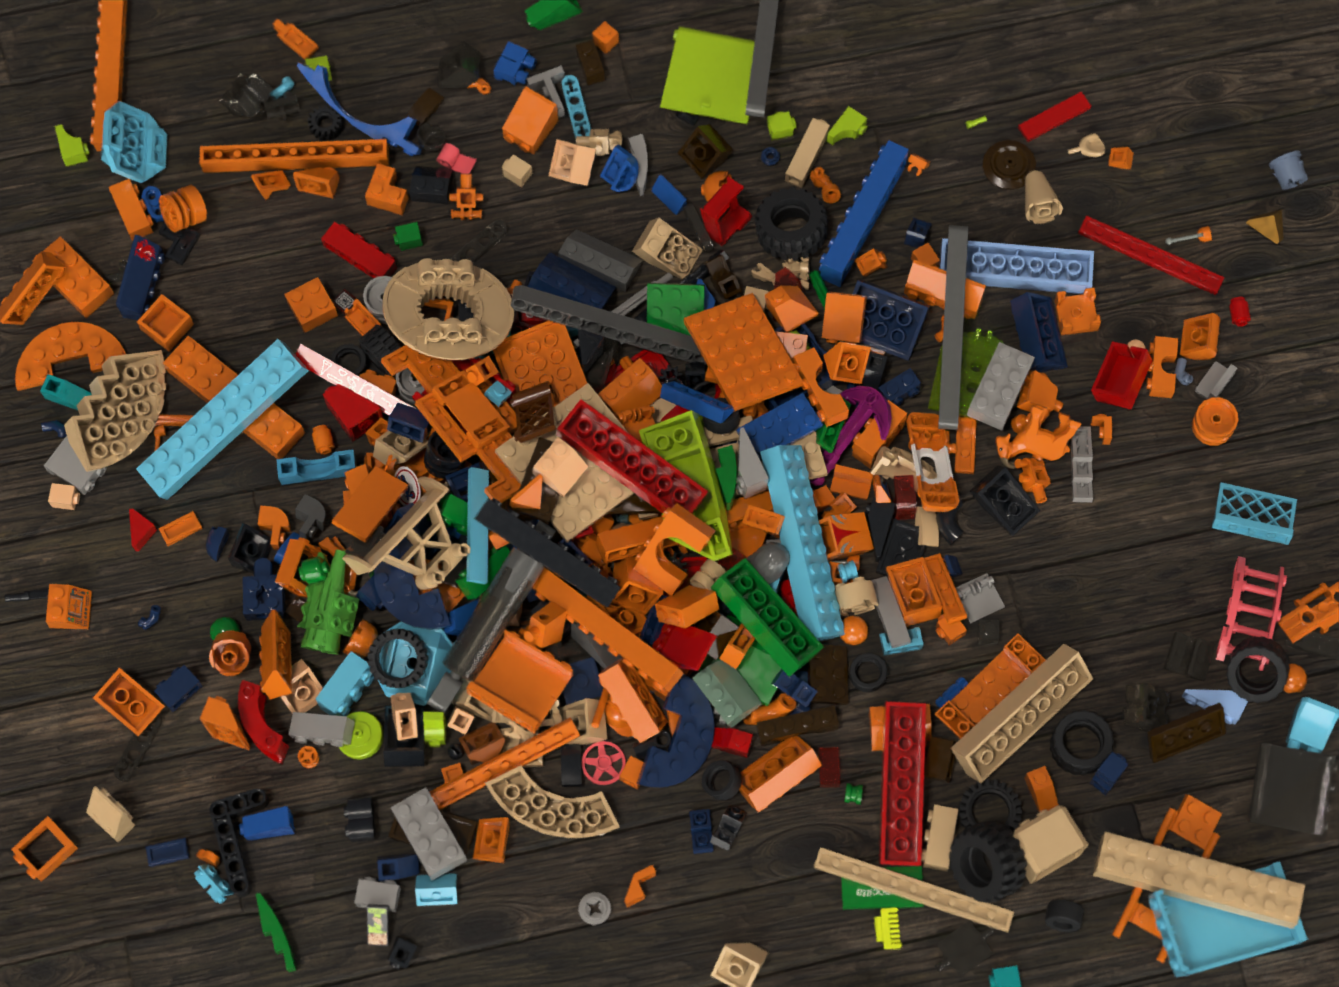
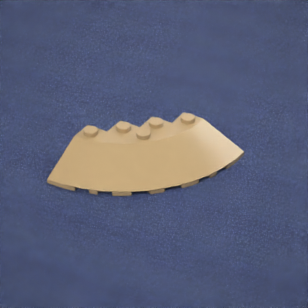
M162 350L110 356L101 365L104 375L97 376L89 385L92 395L84 396L77 404L79 416H72L64 425L68 441L86 472L110 466L124 459L135 451L153 430L164 405L163 398L166 390L164 375L166 370L163 365Z

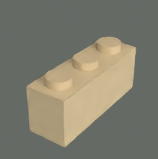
M934 805L933 810H929L927 822H931L930 829H926L924 841L927 842L926 849H922L921 861H924L923 867L947 872L958 809Z

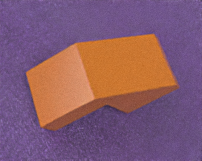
M653 865L634 873L625 898L626 907L645 899L639 884L656 876Z

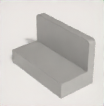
M1214 362L1196 387L1195 392L1206 399L1219 397L1234 376L1237 367L1231 364L1227 369L1220 363Z

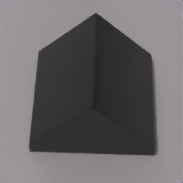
M242 523L228 556L230 564L233 567L254 574L255 561L267 558L271 548V538Z

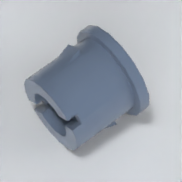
M1300 151L1284 154L1269 163L1270 169L1275 171L1274 175L1278 179L1282 190L1298 186L1296 182L1302 184L1308 180L1304 169V162L1300 160L1302 156Z

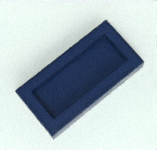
M186 838L146 846L149 867L190 859Z

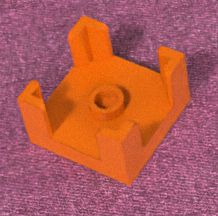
M1095 288L1085 289L1082 295L1066 296V291L1056 293L1054 302L1060 335L1099 330L1101 320L1100 315H1096L1094 304L1096 298Z

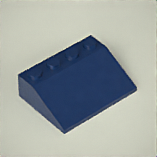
M550 252L539 264L528 285L530 288L600 309L605 308L616 289L612 284Z
M857 280L853 294L867 296L861 343L909 361L931 306L865 280Z

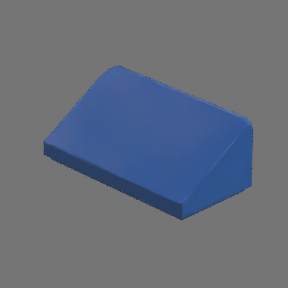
M659 175L652 188V192L675 215H678L686 208V198L663 175Z

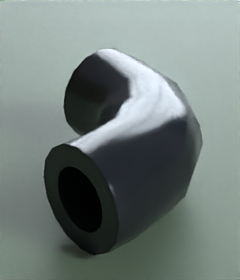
M960 498L959 504L955 509L949 512H937L936 516L939 532L950 545L964 532L958 526L955 519L956 513L963 506Z

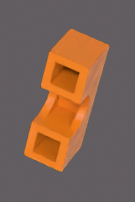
M1155 336L1154 341L1150 342L1149 354H1152L1153 361L1148 370L1150 378H1147L1146 382L1149 396L1173 397L1176 374L1165 372L1161 364L1175 362L1178 351V338Z

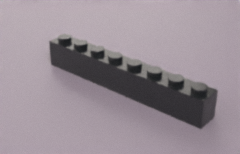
M495 498L492 500L486 499L474 520L603 606L608 607L621 588L617 585L618 581L611 576L606 578L600 574L602 572L601 569L593 564L591 567L584 563L586 559L577 553L573 556L567 552L569 548L559 542L557 545L552 542L553 537L543 531L540 534L534 530L536 528L534 524L528 520L524 523L518 519L519 514L511 509L506 511L502 508L503 504Z

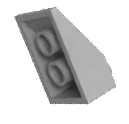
M743 427L740 428L738 438L736 489L739 495L742 494L744 499L766 491L769 478Z

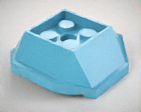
M121 101L115 103L104 112L101 160L110 166L112 172L143 183L166 168L167 134L162 128H159L149 113Z
M399 622L388 630L405 629L417 634L425 643L424 646L427 647L428 666L417 682L404 688H390L382 685L379 680L378 682L387 697H391L396 693H411L413 703L424 706L445 672L450 673L457 663L459 651L450 637L445 634L444 629L427 630ZM393 639L382 647L379 654V662L382 669L388 675L394 678H403L414 670L410 665V659L412 657L417 659V654L409 642L402 639Z

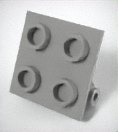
M987 573L956 587L970 624L1005 608L993 585L994 580L992 576H988Z

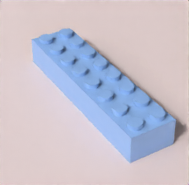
M942 239L939 269L945 271L947 270L948 239ZM968 241L966 278L991 287L1050 292L1066 291V293L1083 294L1085 289L1092 288L1094 251Z

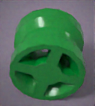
M847 783L844 803L855 802L857 805H860L863 785L853 786L851 783Z

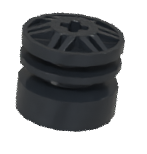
M434 431L428 440L424 464L430 474L437 478L445 479V476L463 469L465 460L460 462L438 433Z

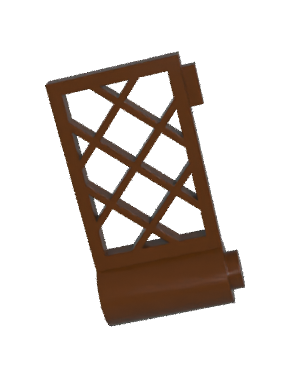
M549 381L512 394L510 402L513 409L516 410L517 431L514 432L515 441L522 443L557 430L554 408L555 393Z

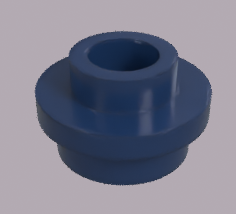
M768 147L762 151L761 160L764 164L771 166L779 161L780 154L775 148ZM772 155L774 158L768 159L767 156Z

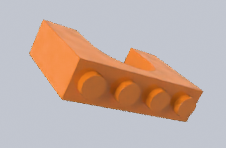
M677 503L672 508L668 507L663 513L662 517L665 519L662 523L659 522L653 530L655 535L653 538L650 536L645 542L644 547L646 549L635 558L637 563L633 568L671 596L680 588L688 574L666 558L663 552L664 538L675 537L681 539L700 553L716 531Z

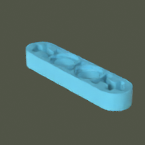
M568 75L562 80V89L575 138L576 136H582L580 134L581 126H583L585 136H590L591 128L578 80L575 76ZM568 82L573 84V92H570ZM576 97L580 101L578 104L573 105L569 100ZM579 113L584 116L581 121H576L573 118L575 114Z

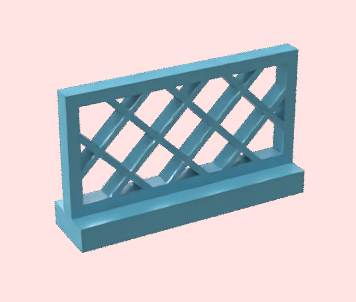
M1221 482L1212 528L1289 545L1293 536L1297 499ZM1223 489L1231 491L1234 496L1227 499L1223 494ZM1245 494L1250 495L1253 501L1247 504L1241 496ZM1264 498L1269 499L1273 505L1266 508L1261 500ZM1236 499L1242 504V507L1237 510L1230 503ZM1255 503L1262 510L1257 514H1254L1250 509V506ZM1280 504H1292L1291 509L1285 512ZM1227 505L1232 513L1228 515L1220 513V508ZM1276 507L1281 515L1274 519L1269 511ZM1246 509L1251 517L1244 519L1239 515V512ZM1265 514L1270 521L1262 523L1258 517ZM1284 518L1288 523V528L1281 527L1277 521Z

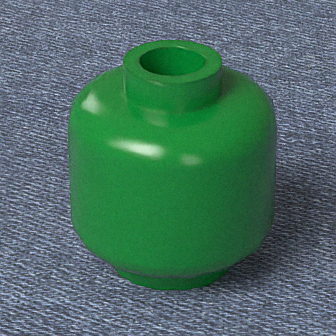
M319 556L302 561L299 567L302 581H306L308 584H315L326 580L327 573L330 572L328 562L323 561Z

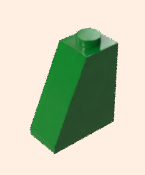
M540 0L525 10L528 16L526 18L528 24L538 30L545 29L583 12L577 0Z

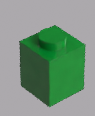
M417 222L395 227L396 234H393L395 245H399L401 251L423 246Z

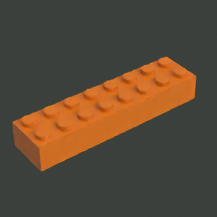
M187 336L163 362L168 373L206 403L212 400L238 376V374L190 336ZM274 403L242 431L276 459H283L305 434L303 426Z

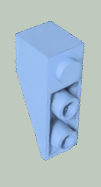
M1186 689L1182 695L1187 703L1194 706L1198 705L1203 709L1220 702L1224 709L1225 723L1234 725L1239 720L1248 702L1231 690Z

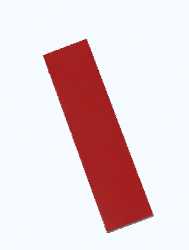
M1079 92L1018 126V129L1026 141L1030 142L1091 109V105L1084 94Z

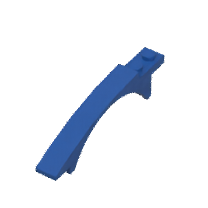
M298 62L297 67L308 82L332 108L353 126L374 140L388 139L387 143L394 147L401 146L404 148L403 152L410 156L414 154L420 155L423 148L407 140L417 119L407 117L399 122L381 126L364 123L347 113L338 103L331 90L326 67L317 65L314 70L306 64Z

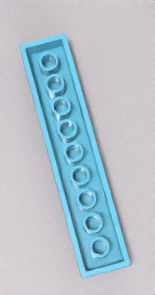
M277 339L138 466L136 470L160 498L168 500L309 370L285 342Z
M778 445L760 451L764 470L769 478L768 488L774 513L785 516L779 536L781 544L785 546L790 555L787 571L798 618L818 641L845 635L844 624L840 616L835 585L831 577V568L826 555V546L822 538V529L819 525L818 512L813 499V490L810 486L809 472L806 468L801 445Z

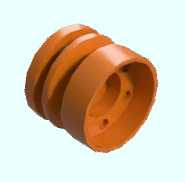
M193 185L180 188L177 192L172 191L161 195L159 198L162 217L173 232L188 228L189 224L193 226L201 223L207 218L203 198Z

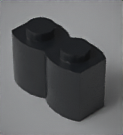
M371 797L347 800V806H344V816L348 818V825H345L346 837H349L351 842L375 840L374 807Z

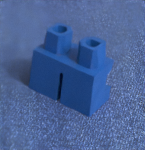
M508 41L494 68V77L500 81L502 79L510 81L513 85H516L517 82L526 84L529 73L523 71V69L526 67L533 70L536 65V58L528 55L527 49Z

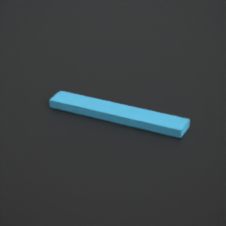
M471 467L468 469L467 545L470 547V553L467 554V582L486 584L488 583V528L474 520V517L486 499H488L484 490L489 486V470Z

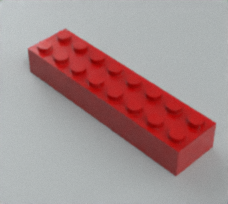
M582 399L579 400L557 428V437L661 513H664L668 507L672 508L677 503L694 514L707 496L708 491Z
M884 702L879 864L921 866L926 703Z

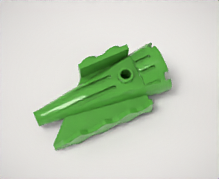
M335 550L331 565L329 564L330 572L327 573L326 580L315 584H308L305 588L308 596L307 602L301 606L303 620L297 625V627L306 629L301 642L302 648L338 655L341 635L352 636L359 599L344 593L346 562L342 558L347 555L346 551ZM319 552L317 556L321 557L323 561L328 562L325 554Z

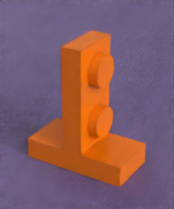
M748 505L742 523L780 539L779 532L785 516Z

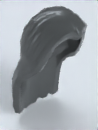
M768 542L746 559L764 580L771 584L778 580L785 571L790 561V555L782 544Z

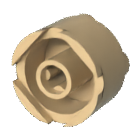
M857 577L851 583H840L835 586V594L842 616H849V612H854L855 615L867 613L875 609L874 605H879L873 582L865 580L864 577Z

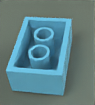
M351 651L315 698L320 709L329 715L347 716L351 710L350 706L361 698V691L365 686L368 687L374 679V674H371L368 662Z

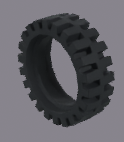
M392 629L382 633L373 641L369 648L370 652L367 658H369L368 666L371 668V674L373 673L374 678L379 680L382 685L390 688H404L414 684L425 673V669L428 666V650L424 646L425 643L417 634L410 630ZM393 639H402L409 642L417 654V663L414 670L403 678H394L388 675L382 669L379 662V654L382 647Z

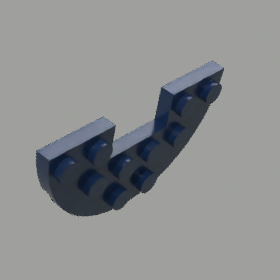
M416 524L413 530L421 537L419 527ZM404 537L388 555L400 559L413 544ZM383 561L374 569V581L377 593L383 605L394 617L409 626L427 630H437L452 626L440 589L437 588L420 594L413 574Z
M685 674L668 692L663 705V709L680 715L668 751L649 746L636 784L647 787H668L681 783L691 777L702 766L710 752L714 737L713 712L705 694L696 682Z

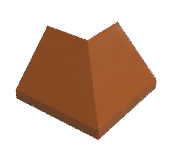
M492 722L458 738L471 765L478 762L485 763L498 756L505 742L496 723Z

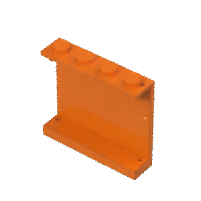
M505 630L503 639L475 681H471L467 686V694L535 734L572 678L573 669H571L572 667L564 661L559 662L554 659L555 657L547 651L542 652L537 649L538 647L534 643L522 640L521 636L516 632Z

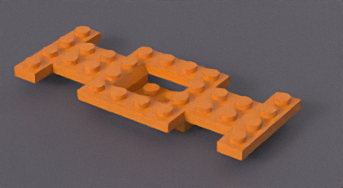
M407 345L384 356L381 359V363L391 376L408 368L428 392L427 395L416 400L415 406L458 460L462 462L477 454L498 481L489 485L484 490L489 499L495 498L502 503L516 495L521 484L495 453V449L511 439V433L517 431L516 413L506 401L498 407L484 395L485 391L493 385L489 379L475 386L474 383L468 380V373L465 370L460 372L451 360L427 356ZM443 406H447L466 429V435Z

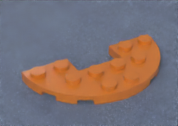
M68 322L55 325L37 335L21 354L16 368V389L20 391L43 385L48 374L54 376L53 364L88 356L91 371L96 373L103 371L101 365L110 356L126 355V352L111 333L99 326L85 322Z

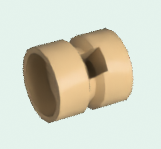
M707 559L701 566V571H697L690 579V583L695 587L712 590L710 587L726 571L717 562Z

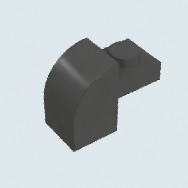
M305 494L296 507L295 514L297 519L305 522L299 531V537L309 540L310 537H314L317 529L324 530L325 510L318 500Z

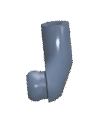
M1178 358L1174 374H1176V378L1181 384L1189 385L1193 382V376L1185 371L1187 360Z

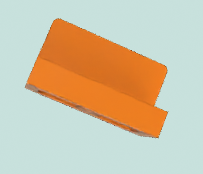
M836 464L830 491L837 494L844 492L847 496L867 500L873 474Z

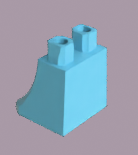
M1302 697L1294 710L1285 741L1287 742V748L1298 750L1302 748L1309 752L1321 753L1339 717V710L1314 699Z

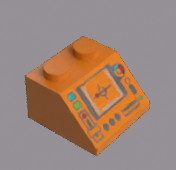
M49 584L46 623L49 628L89 629L92 591L72 585Z

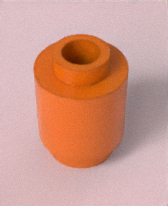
M327 425L314 427L312 429V438L316 452L321 453V455L331 453L335 446L330 429H328Z

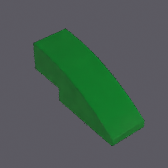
M733 445L718 449V459L721 467L716 468L727 511L732 508L737 482L736 457Z

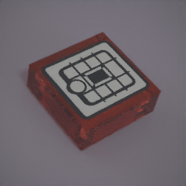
M344 289L334 299L333 304L345 315V309L348 308L350 310L356 298Z

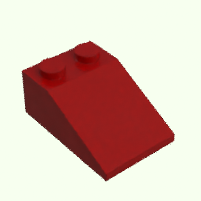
M665 623L662 626L661 634L653 643L652 648L678 668L698 671L717 636L693 626L682 628Z

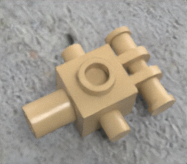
M591 129L590 136H576V144L596 149L595 155L602 156L609 154V149L613 151L615 146L622 145V133L614 131L613 134H609V129Z

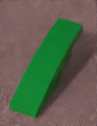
M257 893L256 898L263 934L266 937L272 935L274 950L277 955L284 954L287 971H297L293 952L283 927L263 896Z

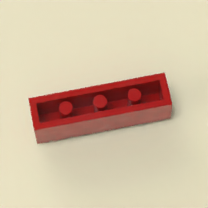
M334 222L321 238L325 248L373 279L380 276L390 277L397 269L393 256L388 253H382L373 243L368 244L361 235L357 233L354 235L344 224L339 225Z

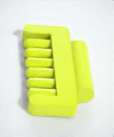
M882 908L880 910L881 917H874L876 942H883L885 950L900 949L902 946L900 939H891L899 938L900 934H890L900 932L899 929H890L898 928L899 924H889L899 921L898 919H889L898 917V914H890L897 913V908Z

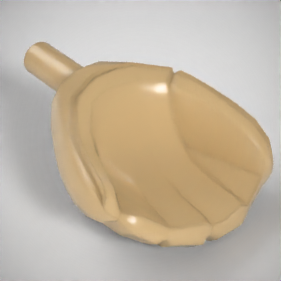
M1090 134L1081 139L1080 147L1068 150L1069 154L1081 151L1082 155L1099 157L1104 154L1105 146L1097 134Z

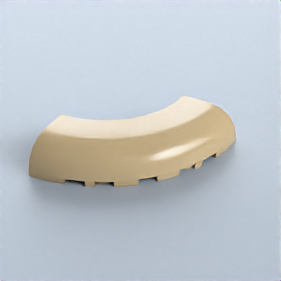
M522 766L485 783L492 796L509 815L527 827L541 833L564 838H585L601 835L620 828L602 791L579 798H565L548 791L546 792L533 782Z

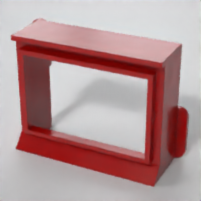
M727 176V183H724L703 207L704 209L700 208L708 237L721 246L729 240L737 229L741 231L752 218L750 212L739 206L736 197L744 187L729 176ZM729 205H730V210H729V211L725 214V216L718 222V219L722 216V214L728 209V207H729Z

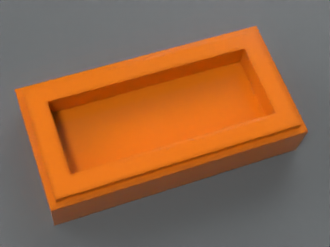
M194 511L158 529L167 546H170L203 528Z

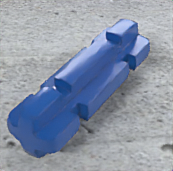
M963 677L958 678L955 682L956 684L953 683L943 693L942 697L940 696L935 701L938 708H941L948 700L951 701L968 685V682Z

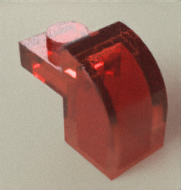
M913 475L894 476L895 519H915L916 492L914 490Z

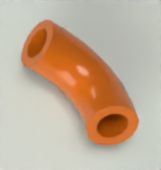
M782 693L768 706L761 705L745 717L743 722L746 725H757V722L787 716L795 709L796 702L787 694Z

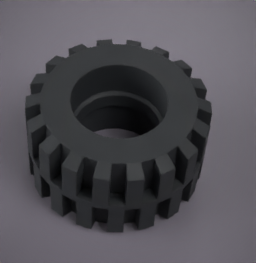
M376 324L359 339V343L370 361L381 372L390 376L391 374L381 363V359L401 348V345L384 327Z

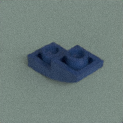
M709 809L689 811L693 854L713 852V843L710 842L712 833Z

